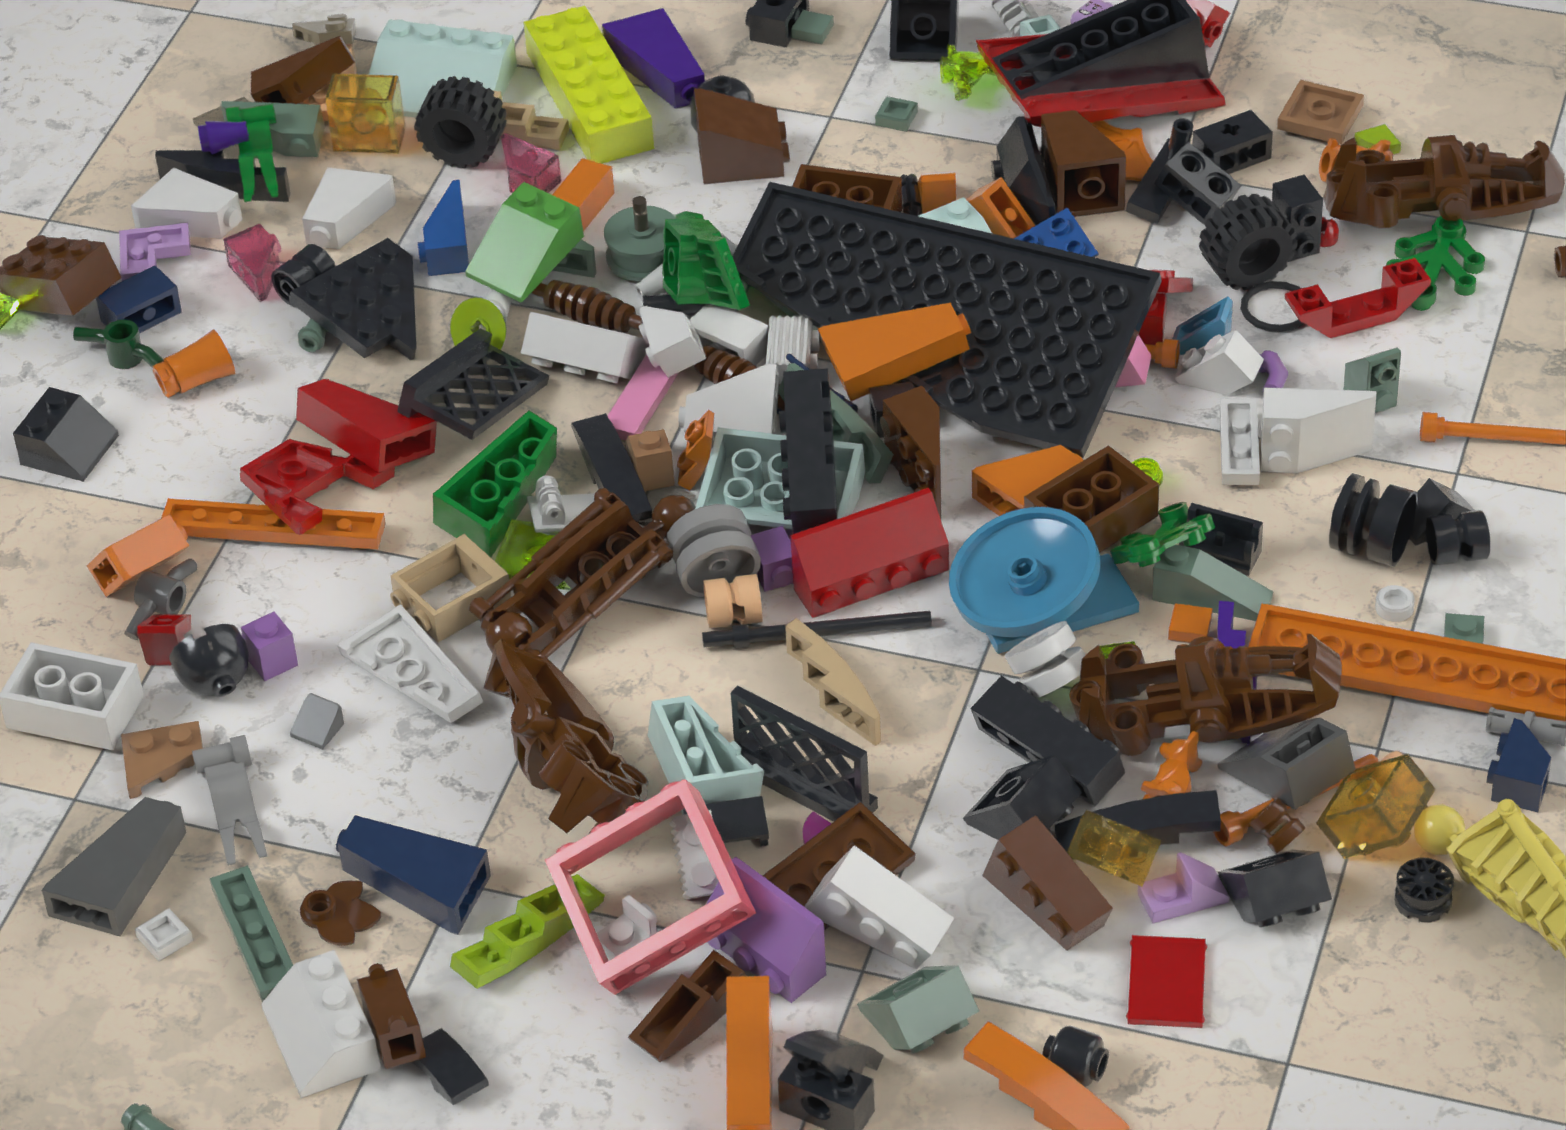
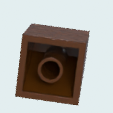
M701 88L694 89L697 139L703 184L784 177V163L790 162L788 142H784L787 141L785 121L778 122L776 108Z
M1076 110L1041 114V159L1055 203V214L1066 208L1069 209L1073 217L1124 211L1125 152Z

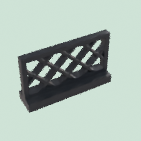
M480 328L404 382L397 412L408 418L420 412L473 440L548 384L550 375L490 345L493 334ZM491 359L501 365H488L487 361ZM483 375L484 379L469 378L468 376ZM492 376H507L508 380L493 379ZM517 377H526L531 381L517 380ZM449 389H464L465 393L449 392ZM473 389L488 390L490 394L474 393ZM498 391H513L514 395L499 394ZM431 402L445 403L446 407L435 406ZM454 403L469 404L471 408L455 407ZM479 404L494 405L495 409L480 408ZM460 418L475 419L476 423L471 425Z
M738 685L730 692L734 741L741 747V755L751 765L757 763L764 770L762 782L764 786L833 822L859 802L872 813L877 810L878 797L869 793L867 751ZM747 707L751 708L758 718L755 719ZM777 722L781 723L790 734L787 735ZM761 725L766 727L775 740H771ZM810 739L814 740L822 751L819 752ZM796 741L807 756L804 757L793 742ZM843 756L854 761V768L850 767ZM826 758H829V760L839 771V773H835V771L832 769L829 763L825 760Z

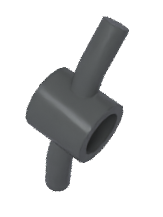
M187 559L178 564L166 576L150 570L145 571L140 576L134 591V601L139 608L124 632L126 636L133 640H138L137 626L151 617L154 612L160 614L179 613L186 598V585L181 580L197 570V563L193 559Z

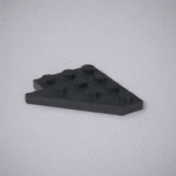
M389 238L291 291L289 299L291 304L363 358L372 355L387 345H391L409 360L415 358L416 323L413 256Z

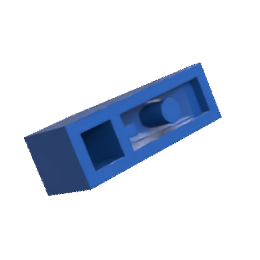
M453 180L423 226L424 242H417L420 263L427 262L428 276L465 272L469 265L460 180Z

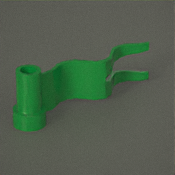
M274 104L240 109V106L226 108L227 122L246 121L249 141L238 144V160L244 190V203L251 202L255 191L254 158H258L271 197H278V184L273 161L274 152L270 124L277 123Z

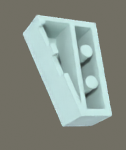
M690 696L652 701L648 738L668 783L686 779L700 791L705 804L760 796L764 770L757 763L751 765L741 755V747L735 741L728 742L718 731L719 725Z

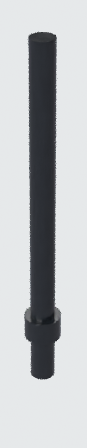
M930 611L804 622V624L819 636L932 626ZM747 624L733 625L731 630L702 632L703 648L734 645V648L750 647V643L786 640L785 626L787 624L748 628Z

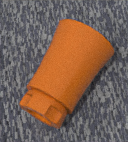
M214 329L179 352L164 358L163 362L152 366L155 379L167 398L178 392L182 394L202 384L235 374V367L223 340Z

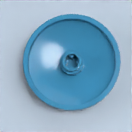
M1030 507L1011 511L981 526L958 550L949 573L951 597L963 619L981 632L999 637L1032 635L1053 624L1064 621L1084 604L1092 593L1099 577L1100 554L1088 527L1076 516L1066 511L1049 507Z

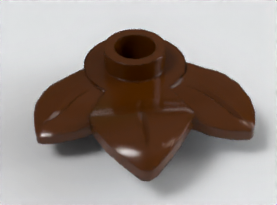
M345 880L332 884L327 891L316 890L306 895L300 907V916L304 924L317 928L320 937L324 941L337 946H347L355 942V932L370 929L380 920L381 911L359 899L363 891V882Z

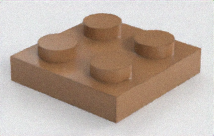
M1300 79L1278 117L1277 129L1291 132L1295 135L1320 139L1328 142L1330 138H1335L1337 143L1342 145L1364 105V94Z

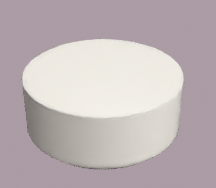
M1386 586L1380 589L1376 595L1375 610L1381 618L1387 621H1404L1410 618L1414 612V595L1410 590L1402 586Z

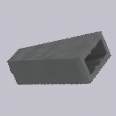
M144 797L45 884L42 894L48 917L120 937L187 833L181 806L169 801H159Z

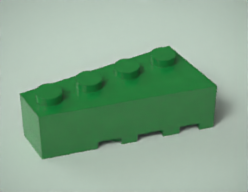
M528 410L433 493V524L455 538L465 534L491 558L528 502L527 496H532L537 480L545 476L556 459L557 427Z

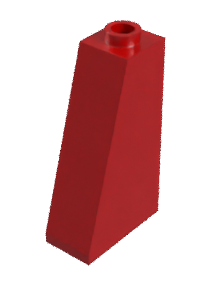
M323 379L297 388L296 420L378 473L435 453L437 421L417 412L408 418L397 412L398 405L329 379Z

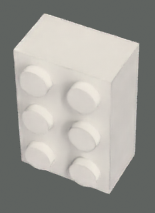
M31 642L0 692V706L7 729L113 750L144 694L136 663Z

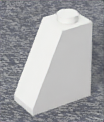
M327 167L302 218L306 245L316 244L324 248L340 249L391 209L396 203L393 175Z
M175 168L171 169L131 205L135 229L188 223L190 237L222 239L242 220L238 193Z
M766 364L686 395V407L680 406L679 428H684L686 433L692 421H698L710 410L715 413L712 441L715 440L718 427L775 434L780 376L777 365Z

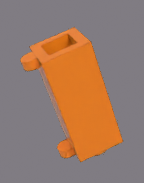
M582 158L552 194L580 208L583 232L615 193L612 166Z

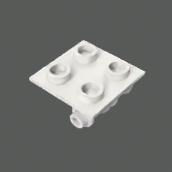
M991 0L992 7L996 10L1013 37L1020 36V22L1039 17L1031 4L1025 6L1028 0Z
M548 475L540 477L535 485V496H527L535 532L556 535L594 502L595 493L561 495L554 477Z

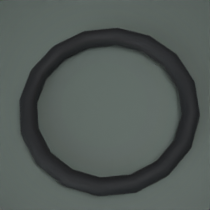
M1279 281L1265 282L1250 288L1241 298L1240 310L1244 318L1257 328L1266 331L1284 332L1297 329L1305 324L1299 321V319L1282 325L1269 324L1255 318L1248 309V301L1253 295L1262 290L1274 288L1295 291L1302 289L1297 285Z

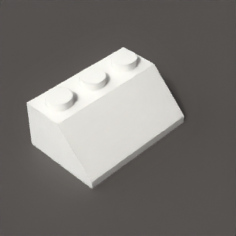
M530 312L521 354L533 356L532 364L552 368L553 361L564 363V371L585 376L586 369L598 371L596 379L618 383L619 377L632 378L647 354L645 349L650 347V345L641 337Z
M335 950L295 963L261 1003L263 1012L301 1098L381 1070L375 1037Z

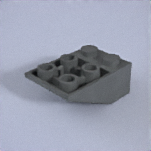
M1322 718L1304 720L1291 726L1264 733L1217 764L1218 769L1274 799L1279 797L1287 806L1294 810L1307 804L1311 799L1356 770L1347 731Z

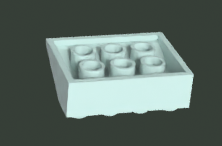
M389 19L377 42L361 102V110L416 118L429 89L436 85L437 81L441 79L447 81L449 77L456 76L458 80H461L462 77H467L474 83L477 80L483 83L482 86L486 89L490 88L493 91H501L503 96L517 68L514 35Z
M718 427L695 509L713 504L731 505L743 512L748 524L770 527L783 526V528L792 529V521L784 520L783 498L790 497L789 491H783L782 469L788 468V462H782L780 440L787 439V436ZM834 441L838 519L851 515L858 502L865 475L863 444Z

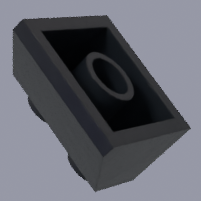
M891 0L889 59L955 61L959 0Z
M49 387L15 429L13 436L20 465L84 482L119 436V433L81 395Z
M1052 755L1007 769L962 819L967 825L996 840L1035 815L1048 831L1052 833L1050 828L1055 822L1064 819L1073 811L1074 806L1072 803L1083 791L1057 757Z
M1292 849L1218 871L1219 878L1243 921L1258 922L1259 927L1278 924L1283 921L1281 915L1296 911L1297 916L1321 910L1319 903L1332 900L1320 852Z

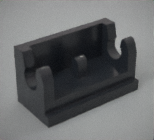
M1191 503L1188 508L1187 522L1198 516L1211 514L1215 528L1204 533L1206 537L1204 541L1185 547L1200 549L1240 573L1249 576L1262 551L1263 522ZM1183 541L1179 543L1180 546H1184Z
M762 796L706 804L708 811L711 810L712 819L723 843L759 838L760 846L769 845V831ZM683 809V815H686L687 812Z

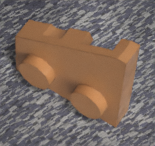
M199 721L121 734L127 789L130 799L142 795L141 787L159 778L163 783L176 776L180 770L195 765L192 751L203 748Z

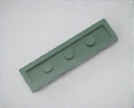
M247 865L210 878V883L259 997L263 1002L291 969L293 963Z

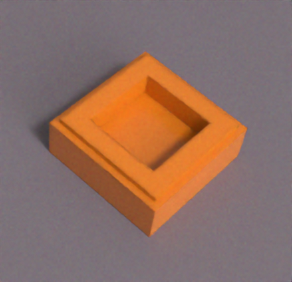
M1175 603L1169 626L1168 640L1191 643L1196 638L1208 637L1213 608Z

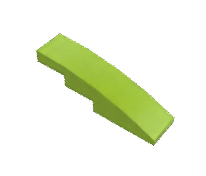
M576 874L572 876V879L589 915L604 902L605 895L580 875ZM551 885L518 900L515 914L486 926L482 941L452 954L450 967L478 989L511 972L573 929L574 926L556 885Z

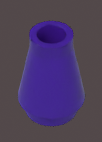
M206 121V124L198 125L202 152L211 151V154H214L239 143L249 141L246 121Z

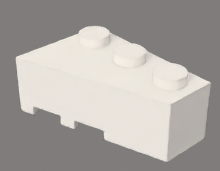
M853 846L824 876L805 905L807 910L824 921V923L915 969L932 955L954 920V917L856 846Z

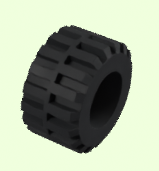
M456 76L449 77L447 81L444 79L437 81L436 85L429 89L415 118L414 130L417 131L416 138L418 142L424 143L422 148L426 152H431L433 154L432 157L437 161L441 159L445 161V165L451 167L455 164L459 168H466L467 165L473 168L479 166L480 162L485 163L488 161L498 144L507 122L505 120L507 116L506 109L501 108L503 102L500 98L493 96L495 92L492 89L484 88L482 86L483 83L477 80L475 83L471 82L470 78L462 77L461 80H458Z
M1245 194L1238 196L1235 201L1232 199L1227 201L1225 206L1221 209L1217 208L1213 212L1214 216L1207 219L1204 224L1206 228L1201 231L1199 236L1202 240L1199 242L1202 256L1226 286H1230L1235 290L1241 287L1243 290H1249L1253 286L1265 283L1269 279L1272 281L1277 277L1276 274L1283 271L1288 266L1286 263L1292 260L1295 254L1292 250L1297 247V240L1295 239L1297 235L1292 225L1273 201L1266 196L1260 197L1259 194H1251L1249 197Z

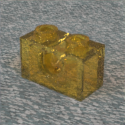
M1086 810L1080 819L1067 853L1071 858L1143 887L1162 841Z

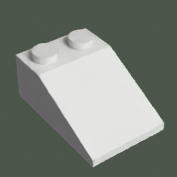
M1264 388L1260 472L1300 473L1372 451L1376 391Z

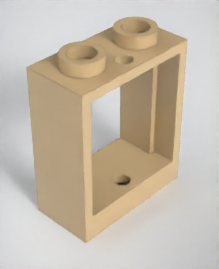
M463 534L390 575L393 591L390 597L395 607L401 604L421 628L439 643L479 620L469 611L470 603L479 597L487 600L509 581V574ZM459 573H462L476 586V588L437 610L432 608L420 596ZM509 592L493 608H497L499 605H501L506 600L511 598V592Z

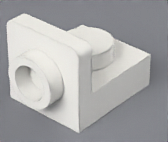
M631 895L622 899L623 914L597 932V936L609 960L657 933V917L654 911L647 904H640Z

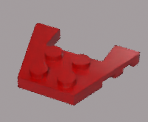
M292 439L284 441L240 468V481L299 535L322 522V508L305 501V499L320 490L326 489L336 480L345 476L374 490L395 477V467L378 473L352 455L347 458L332 455L331 448Z

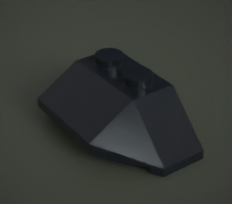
M1024 116L1016 117L996 146L997 160L991 161L992 178L995 181L1002 177L1033 223L1038 225L1055 215V203L1032 124Z

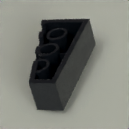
M828 368L783 371L785 411H779L780 432L781 434L786 433L787 439L780 440L782 462H788V468L782 469L783 491H789L790 497L783 498L784 520L792 521L793 534L838 519L833 419Z

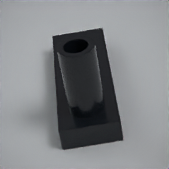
M1179 118L1173 122L1170 138L1167 139L1128 200L1126 212L1158 224L1173 199L1158 188L1154 182L1165 164L1188 142H1191L1194 126L1190 120Z

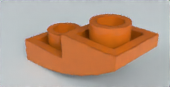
M710 410L698 421L694 420L688 426L685 433L687 446L677 461V468H679L678 485L689 491L703 474L710 457L715 414Z

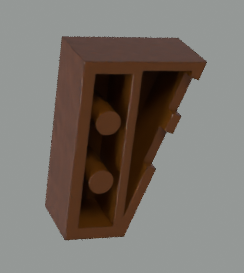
M1036 815L998 839L982 874L988 882L1065 950H1069L1102 928L1113 910L1109 902Z

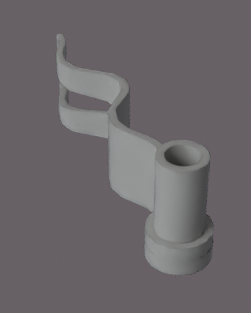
M246 736L232 737L228 743L193 750L192 755L197 774L203 772L206 774L228 866L236 864L234 829L236 822L239 821L248 830L259 858L267 857L245 770L246 766L252 765Z

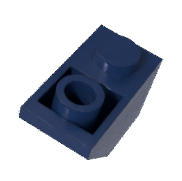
M1514 718L1509 733H1501L1496 755L1500 756L1499 761H1491L1486 783L1493 784L1491 801L1500 803L1502 800L1511 799L1521 809L1538 813L1548 786L1552 757L1525 723L1520 719Z

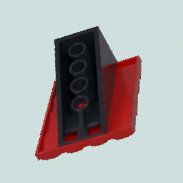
M1125 0L1049 34L976 40L977 49L983 56L985 63L992 68L997 75L998 81L1007 89L1012 100L1022 110L1028 122L1036 127H1041V114L1076 110L1091 123L1130 115L1145 117L1173 111L1183 114L1226 106L1225 97L1209 77L1200 18L1186 0Z

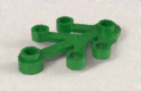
M1439 216L1432 225L1431 231L1410 238L1403 237L1396 240L1394 254L1400 259H1391L1386 263V266L1416 258L1421 266L1427 265L1425 272L1431 279L1430 286L1411 304L1412 308L1424 311L1428 310L1435 303L1437 293L1435 283L1442 267L1455 281L1454 291L1457 294L1469 296L1475 292L1476 278L1471 274H1478L1484 270L1485 257L1483 254L1476 252L1465 240L1466 227L1462 219L1448 221ZM1436 243L1434 248L1415 254L1417 248ZM1451 246L1464 258L1463 268L1449 253Z
M1186 502L1171 504L1160 509L1158 515L1162 526L1154 535L1136 532L1121 538L1122 545L1110 550L1114 564H1122L1129 561L1130 563L1138 562L1139 567L1149 566L1160 561V554L1171 546L1182 541L1184 546H1192L1206 539L1204 533L1215 528L1211 514L1201 515L1187 522L1188 506Z

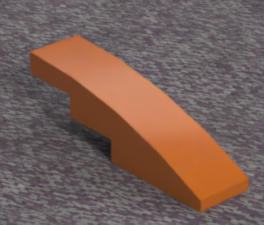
M988 1021L964 1047V1060L999 1079V1090L1033 1108L1034 1120L1051 1130H1130V1126L1062 1068Z

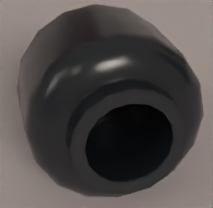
M1065 1026L1056 1036L1050 1035L1047 1038L1042 1055L1062 1068L1084 1087H1087L1093 1080L1098 1082L1102 1078L1107 1067L1109 1050L1104 1048V1042L1098 1034L1074 1026Z

